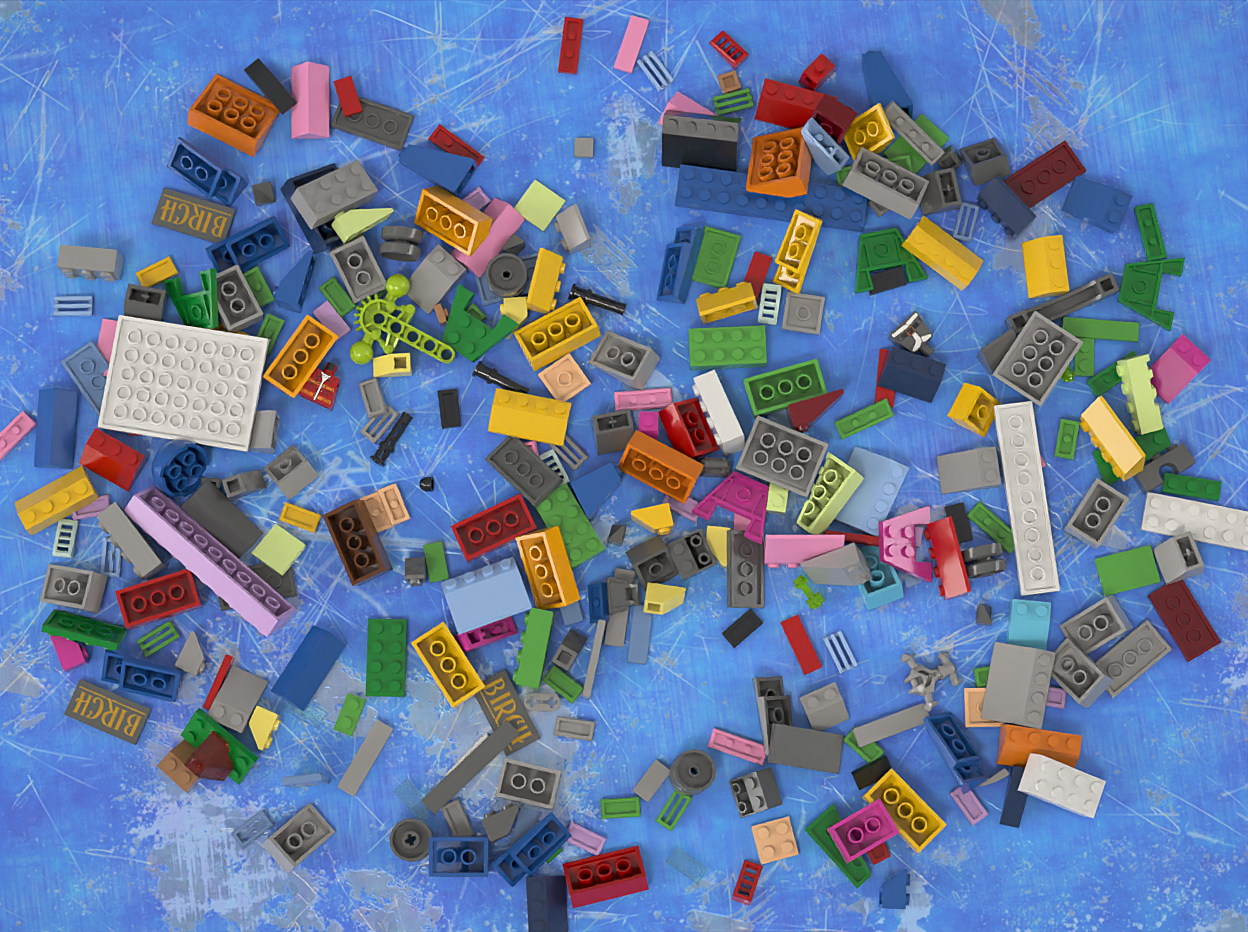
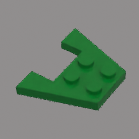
M897 228L861 234L859 236L854 294L874 290L870 272L904 266L908 284L928 279L914 255L901 246L904 239Z
M1185 258L1125 264L1117 302L1170 332L1174 312L1156 309L1162 274L1181 277Z
M216 268L199 272L204 291L184 295L180 277L162 281L185 326L204 329L218 327Z
M458 284L442 342L474 363L521 325L504 314L495 328L491 329L465 311L475 294Z

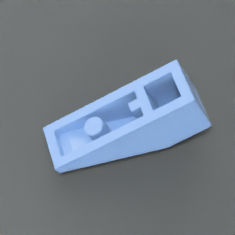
M812 117L807 121L801 133L815 163L827 175L840 171L850 157Z

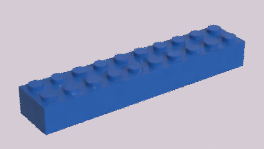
M680 164L675 200L676 207L791 222L795 209L822 219L821 227L856 232L863 231L868 198L847 187L809 182L807 194L788 198L747 191V173Z

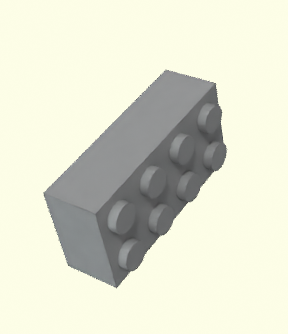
M861 147L850 167L843 186L911 220L921 202L929 181Z
M356 160L298 187L291 200L310 229H314L335 219L334 217L342 211L346 213L372 201L378 190L360 162Z
M114 502L97 515V518L100 520L97 523L103 531L111 534L109 539L114 546L123 550L121 552L123 558L130 564H134L132 569L137 576L149 581L167 566L132 520L129 519L128 515L123 512L122 507Z

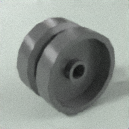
M384 226L382 227L381 238L386 242L380 244L379 255L396 261H419L421 249L418 245L422 244L424 234L422 231L410 227Z
M502 253L489 261L485 277L489 290L495 296L501 299L520 296L525 291L528 285V272L525 263L520 257L512 253Z
M1001 543L986 544L961 551L964 563H974L965 567L968 579L988 577L1007 570L1004 559H992L1003 553Z
M697 749L683 752L673 761L669 769L671 785L677 792L687 796L698 795L707 789L714 781L716 774L712 758L704 751Z
M414 818L404 819L398 822L392 829L389 837L390 847L393 853L402 860L408 862L420 861L429 854V837H433V833L430 827L421 820ZM410 837H415L414 844L409 843Z

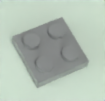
M787 291L781 330L819 336L825 297L801 293L796 294Z

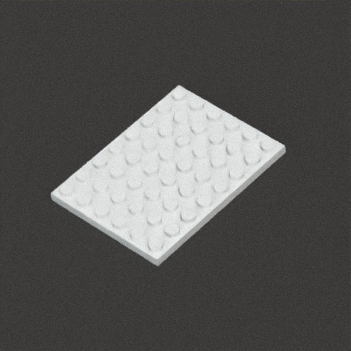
M119 315L97 427L169 440L186 439L199 445L249 452L269 339Z

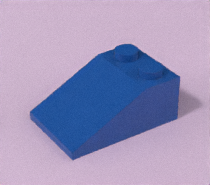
M1075 176L1061 211L1113 234L1119 230L1133 196L1117 188Z
M309 250L280 281L279 287H275L273 297H275L279 308L301 313L317 260L313 251Z
M488 835L429 837V877H488Z

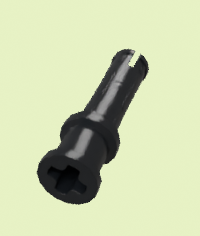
M573 283L568 297L569 300L581 297L585 305H595L623 316L626 304L592 293L591 289L586 290L577 287Z
M481 361L478 362L472 374L473 377L478 376L482 378L487 384L493 383L505 390L519 393L524 392V394L529 392V388L500 375L497 369H491L483 365Z
M406 412L402 413L386 439L379 443V448L375 454L370 456L373 462L382 467L385 466V461L390 454L394 453V446L413 419L412 416ZM402 424L401 428L399 429V431L397 432V434H396L395 437H394V434L396 433V431L398 430V428H399L400 425Z

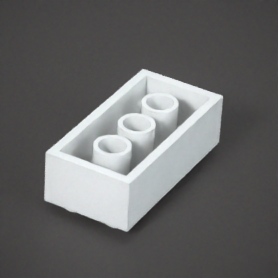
M1030 753L1018 790L1080 816L1094 818L1106 781L1043 755Z

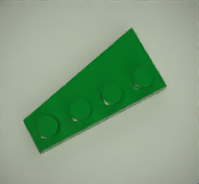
M1165 427L1134 437V440L1146 455L1145 462L1171 446ZM1101 450L1093 451L1092 455L1102 481L1110 486L1121 477H1117L1114 474L1112 465L1103 459Z
M832 804L804 831L857 889L872 875L862 856L846 864L826 830L842 821L835 805Z

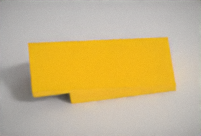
M795 209L775 259V263L779 264V267L773 279L774 283L796 294L800 293L823 222L822 219Z

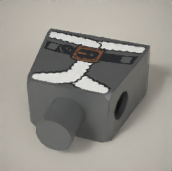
M916 310L888 336V339L902 350L914 354L920 351L926 358L935 351L928 344L933 335Z

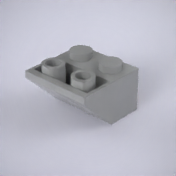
M1191 531L1174 536L1153 549L1166 585L1202 574L1204 571V563Z

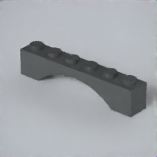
M1110 273L1061 297L1008 316L1004 322L1008 330L1012 328L1016 336H1018L1034 311L1050 321H1055L1114 296L1120 289L1113 274Z

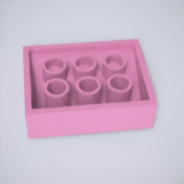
M766 535L764 539V565H768V568H780V565H787V568H799L800 563L844 547L845 535Z

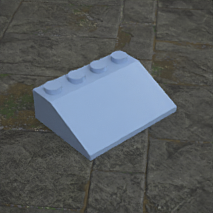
M855 446L847 465L856 470L864 480L837 514L834 521L864 535L878 537V522L886 520L909 467Z
M514 557L441 582L459 635L532 608Z

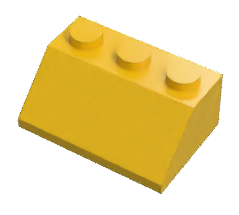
M1045 236L1023 242L1022 252L1028 299L1067 294L1069 292L1063 236Z
M544 248L539 249L526 304L527 309L530 311L549 314L551 310H555L557 299H554L555 292L560 291L561 281L558 280L560 274H564L566 263H563L562 256Z
M741 282L736 284V287L730 289L724 287L714 294L704 293L699 296L700 298L696 299L703 324L758 308L751 282Z

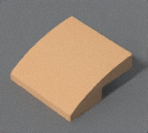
M396 483L360 498L366 504L377 533L410 519Z

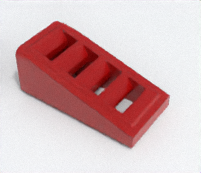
M723 30L709 42L715 51L734 70L749 56ZM724 38L725 41H723V42L718 46L716 43H717L720 39ZM727 43L730 44L725 50H722ZM732 48H734L735 50L730 55H728L727 53ZM737 53L740 54L735 60L732 59Z
M744 860L732 900L746 905L751 904L763 868L762 865ZM748 868L757 871V873L753 874L745 871V869ZM743 876L754 879V882L743 879ZM740 884H744V885L750 886V887H752V888H751V890H750V889L741 887ZM738 891H740V892H742V893H745V894H748L749 897H748V896H745V895H742V894H739Z

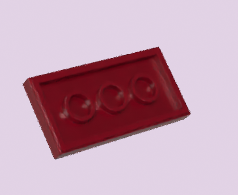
M1063 141L1003 181L1029 208H1032L1072 182L1075 176L1084 174L1086 169L1068 143Z
M1183 580L1165 585L1147 596L1187 662L1221 643Z

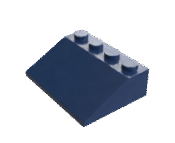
M335 163L287 179L280 189L314 254L343 243L331 226L335 219L310 229L292 202L291 197L298 187L337 170L338 168Z

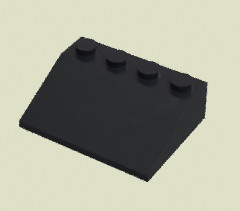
M666 110L663 115L662 166L680 168V164L737 172L742 118Z

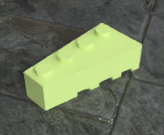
M1149 354L1118 360V365L1116 366L1117 374L1119 377L1121 376L1123 382L1121 384L1122 392L1126 395L1128 401L1126 402V408L1128 413H1131L1133 419L1131 426L1137 435L1163 429L1159 405L1154 403L1157 395L1156 388L1150 382L1153 377L1152 369H1149L1147 366V361H1150Z
M830 452L826 455L827 460L824 467L821 466L818 473L819 478L816 484H813L809 500H806L796 522L810 535H823L864 480L856 470Z

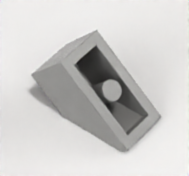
M191 631L176 661L175 667L198 677L206 669V657L197 633Z

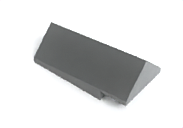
M208 479L180 506L238 559L263 534Z
M782 676L752 679L765 756L769 754L772 723L793 726L790 695H784Z

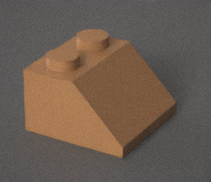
M184 739L162 759L157 767L183 791L189 793L215 764Z

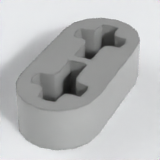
M530 693L524 698V706L529 711L553 712L560 707V699L555 694ZM534 697L536 701H541V704H535L531 708L527 701ZM550 697H553L557 704L550 708L549 704H543V701H549Z

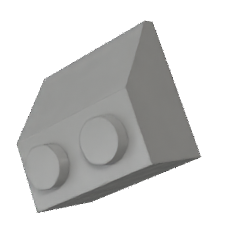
M577 204L572 205L556 216L554 226L557 234L561 233L563 240L560 241L564 251L568 250L569 255L591 247L590 236Z
M256 411L250 442V450L252 452L275 454L280 416L277 411Z
M291 445L263 468L289 500L319 476L294 445Z
M835 682L798 699L812 730L824 731L849 719L844 701Z

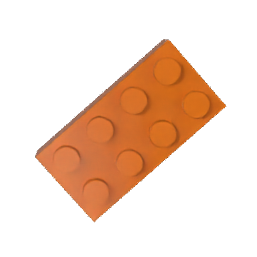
M638 430L635 431L628 442L618 464L620 471L683 504L686 503L705 466Z

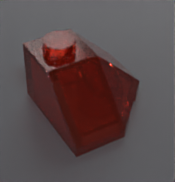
M214 731L201 743L184 764L198 778L224 781L234 769L233 762L229 761L228 752L230 751L228 744Z

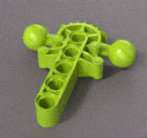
M394 274L387 279L386 290L388 293L384 299H379L376 293L374 294L375 300L367 296L369 302L366 303L362 300L361 303L364 307H356L357 310L361 311L360 314L354 313V316L359 318V320L354 321V324H360L356 331L360 332L363 330L365 332L362 341L355 342L349 351L351 360L356 364L364 365L371 361L374 354L372 348L374 341L380 343V347L387 355L393 354L400 341L443 364L453 363L456 353L450 346L409 325L416 313L413 305H395L397 298L405 296L410 288L409 280L402 274ZM396 310L401 311L397 318L392 316ZM379 314L384 315V322L376 324L375 317ZM396 323L400 324L401 331L393 333L391 331L392 326ZM382 331L388 334L386 341H383L381 338ZM412 332L418 334V339L415 342L408 340V336ZM429 341L435 343V348L432 351L425 349V344ZM445 350L452 352V357L449 360L442 359V353Z

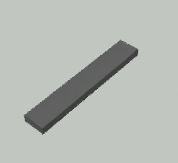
M506 720L421 801L435 815L516 739L520 733Z

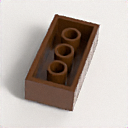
M355 499L323 515L352 586H361L393 570L364 500Z

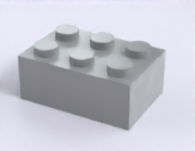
M60 245L57 267L66 275V278L77 279V276L91 281H95L96 278H103L106 282H115V280H121L123 257L116 249Z
M238 264L216 274L218 317L225 331L236 333L262 321L263 312Z
M1096 478L1063 529L1096 550L1104 541L1128 503L1129 498Z
M504 758L495 797L553 810L562 772Z

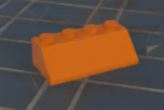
M1009 724L1001 725L996 764L1025 768L1030 753L1075 768L1080 756L1082 736Z

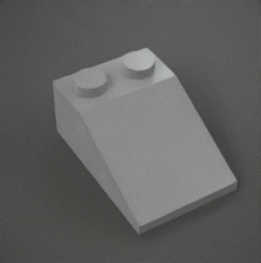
M363 233L345 244L341 243L329 249V253L354 304L367 298V296L386 289V280Z
M438 244L409 278L410 288L406 295L430 315L434 310V305L440 304L467 275V270Z
M606 331L588 363L617 380L642 391L658 364L660 357L653 349Z
M996 447L973 449L936 457L941 495L998 488L1001 485Z
M855 543L800 563L814 584L855 586L864 584L872 579L867 560Z
M49 564L40 601L98 614L107 576L94 571Z
M1113 595L1105 597L1059 626L1065 637L1071 640L1086 655L1133 628Z
M1068 638L1054 651L1055 658L1051 677L1079 705L1088 709L1114 680Z
M233 666L214 699L208 715L216 722L245 734L254 710L258 706L269 681Z
M309 803L272 834L262 845L288 874L330 838L335 831L312 804Z

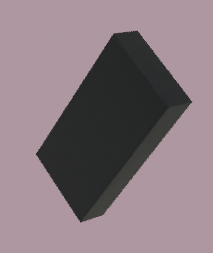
M902 267L870 275L874 290L869 291V294L872 296L906 286L907 283Z
M457 389L438 391L442 429L461 427Z
M964 503L944 507L946 517L952 516L958 542L963 543L973 540Z
M750 608L727 628L722 635L735 648L760 627L763 622Z
M884 755L852 771L851 774L857 788L861 790L879 781L892 767L887 756Z

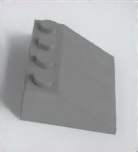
M1034 311L992 375L1041 407L1084 342Z
M757 415L736 469L808 497L829 444Z
M994 642L980 718L1041 729L1055 652Z

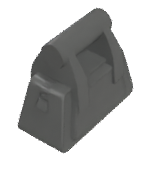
M709 457L696 459L697 462L705 465L700 477L727 478L732 473V460Z
M607 578L609 615L623 612L629 606H640L638 583L628 584L620 578ZM628 589H631L632 600L627 598Z

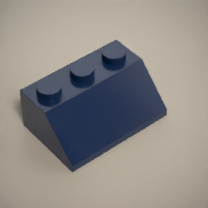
M998 175L976 198L978 205L991 214L990 217L996 224L1000 223L1002 225L1003 231L1008 237H1013L1015 240L1032 225L1037 217Z
M891 347L886 352L877 386L931 403L941 384L946 364Z
M565 876L526 877L528 932H568Z

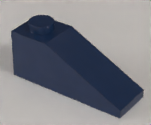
M1017 766L1010 768L999 823L1001 825L1015 828L1020 826L1028 795L1018 790L1025 768Z

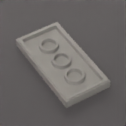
M598 620L582 694L583 699L590 700L606 627V621Z
M1145 620L1095 662L1114 680L1106 688V692L1112 699L1172 650L1148 620Z

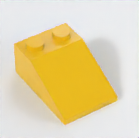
M881 103L856 117L844 138L853 161L861 147L878 155L895 138Z

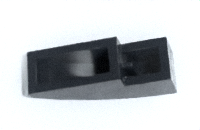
M259 58L244 69L249 79L282 115L297 104L294 98Z

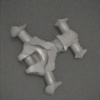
M940 652L937 658L941 660L943 665H938L933 670L926 668L922 664L918 665L913 659L915 653L909 655L902 654L901 662H907L911 668L908 677L904 680V684L911 683L913 689L908 691L910 695L925 697L926 704L923 708L928 712L939 704L938 701L934 702L932 697L937 680H943L949 676L951 686L955 687L962 682V679H958L955 673L956 666L949 661L948 652Z

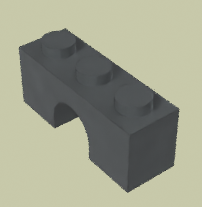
M1177 443L1172 445L1164 455H1161V453L1151 458V463L1148 465L1144 463L1143 471L1132 476L1144 495L1163 483L1159 475L1160 467H1170L1178 475L1196 463L1184 443L1179 446Z

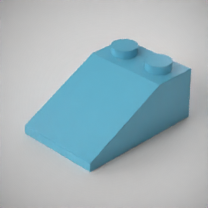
M867 545L859 548L867 560L872 577L871 580L866 581L864 584L857 585L867 610L903 598L902 584L894 567L879 560V547Z
M1012 599L1009 603L1006 644L1046 651L1051 602Z

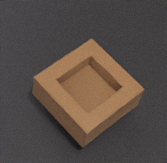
M735 70L717 76L723 95L741 90Z
M441 303L434 305L440 327L447 324L446 319L449 317L446 307L442 309Z

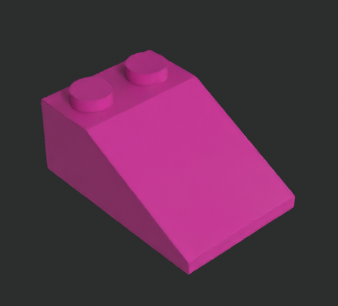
M1182 334L1151 366L1150 369H1152L1153 377L1150 382L1156 388L1157 395L1169 404L1211 359Z
M880 798L826 829L846 864L900 833Z

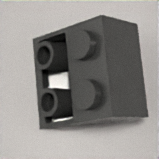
M954 167L934 171L922 176V178L929 181L920 202L922 216L960 209L962 202Z
M128 283L124 301V316L163 322L169 294L166 290Z
M630 409L595 415L590 418L597 455L626 449L628 442L634 434Z
M702 529L666 544L683 581L701 574L717 564Z
M771 767L729 781L740 818L783 805Z
M510 803L503 806V811L501 812L491 811L484 815L485 819L481 821L491 843L510 835L520 811L518 805Z

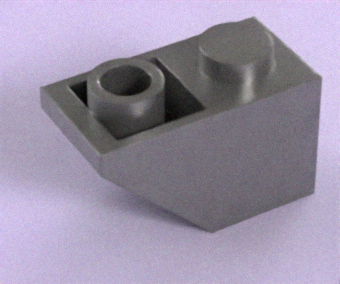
M261 470L240 473L221 480L230 501L267 488Z
M425 557L405 558V580L412 587L422 586V583H427Z
M571 629L551 662L569 672L585 645L587 638Z

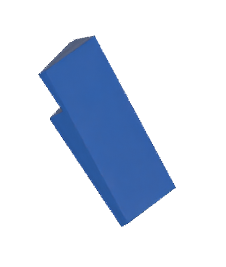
M177 138L166 167L210 199L215 196L227 206H232L248 185L245 179L183 138Z
M272 216L205 248L218 274L237 264L241 272H244L290 246L276 217Z
M698 226L676 228L674 244L666 245L657 294L658 301L685 304L705 234Z
M59 388L39 390L34 467L73 469L78 416L76 412L78 392Z
M313 625L272 687L271 692L303 712L335 665L336 660L346 645L329 631Z
M105 650L101 681L119 684L118 690L176 702L182 677L181 671Z
M951 712L928 716L923 719L926 731L963 795L989 779L978 763L982 759L981 755Z
M551 812L494 861L491 867L513 888L525 874L531 877L572 835Z

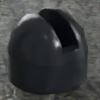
M433 477L422 478L419 487L425 492H433Z

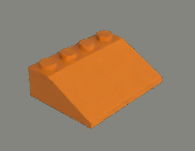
M215 74L189 109L187 124L254 157L263 145L280 112L268 99Z
M803 127L753 137L746 182L747 191L788 198L807 194L812 155L801 133Z

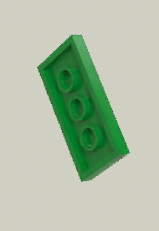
M54 609L43 623L41 632H45L50 636H61L70 641H80L90 646L96 645L104 647L106 650L117 651L127 636L128 629L124 626Z
M368 619L366 697H405L406 619Z
M200 708L195 711L180 735L238 785L244 781L258 760L254 753Z

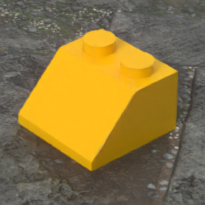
M964 383L947 416L958 425L981 437H985L995 418L993 406L1001 405V403L981 387Z
M669 503L631 511V520L653 534L664 536L670 534V531L673 530L674 524Z

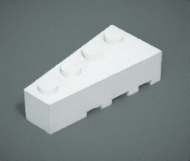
M715 370L693 378L694 385L692 389L695 396L700 397V407L702 412H706L708 416L706 418L710 429L713 428L717 445H720L724 457L742 451L745 447L744 434Z

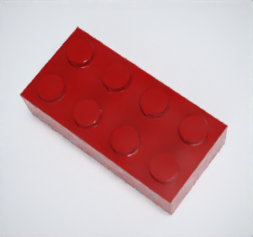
M521 494L450 526L467 563L515 542L518 536L537 531V527Z
M187 569L115 591L123 621L128 630L203 607L194 573Z

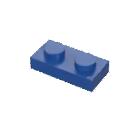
M607 583L588 585L590 623H598V620L609 621Z

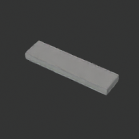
M893 100L883 109L890 126L931 166L945 153Z
M615 568L614 578L623 579L628 584L633 583L634 571ZM631 589L627 590L628 600L631 598ZM629 607L623 612L609 615L604 645L624 646Z
M925 704L916 705L852 729L858 747L861 748L923 725V719L929 716L928 711L923 708Z
M376 719L337 786L338 788L355 797L393 732V728Z

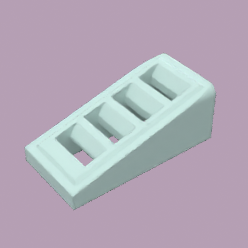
M763 283L757 323L777 324L781 285ZM766 291L777 292V295L767 294ZM765 298L774 299L776 302H767ZM764 306L774 307L775 310H767L763 308ZM763 314H770V315H774V317H773V318H767V317H762V315H763Z
M553 449L539 456L541 460L550 456L553 457L546 464L549 466L556 462L557 465L551 469L553 471L559 469L560 472L557 475L563 476V482L558 487L565 483L567 485L570 484V480Z
M68 519L58 521L52 556L68 559L74 558L79 521ZM63 525H71L73 528L64 529ZM62 532L71 533V537L61 536ZM61 540H69V541H70L69 544H64V543H60V542H61ZM64 547L68 548V551H60L59 549Z

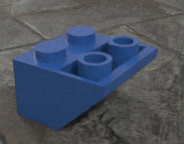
M907 869L899 870L879 888V908L906 909V906H909L910 894L906 893V886H910V874H907Z

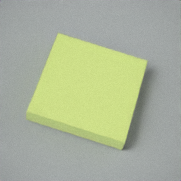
M534 180L514 209L525 220L545 232L566 201Z
M275 524L254 549L252 555L283 576L304 551L306 545Z

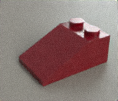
M825 93L811 117L840 146L858 113Z
M840 389L787 405L786 414L791 429L800 433L809 431V428L841 400L844 390Z

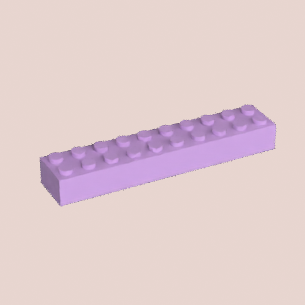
M155 485L135 494L123 511L130 520L136 522L145 533L152 536L160 546L164 547L175 559L184 564L187 570L193 572L200 578L202 583L208 585L217 596L224 599L232 609L240 613L246 621L250 622L266 637L284 627L296 611L294 606Z

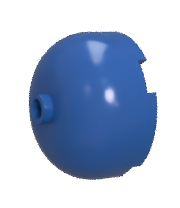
M176 439L166 443L158 450L152 462V477L155 484L171 497H186L192 494L200 486L201 477L206 478L202 474L205 472L206 466L209 465L208 454L202 447L186 439ZM184 472L192 478H199L194 484L188 486V478L181 473Z

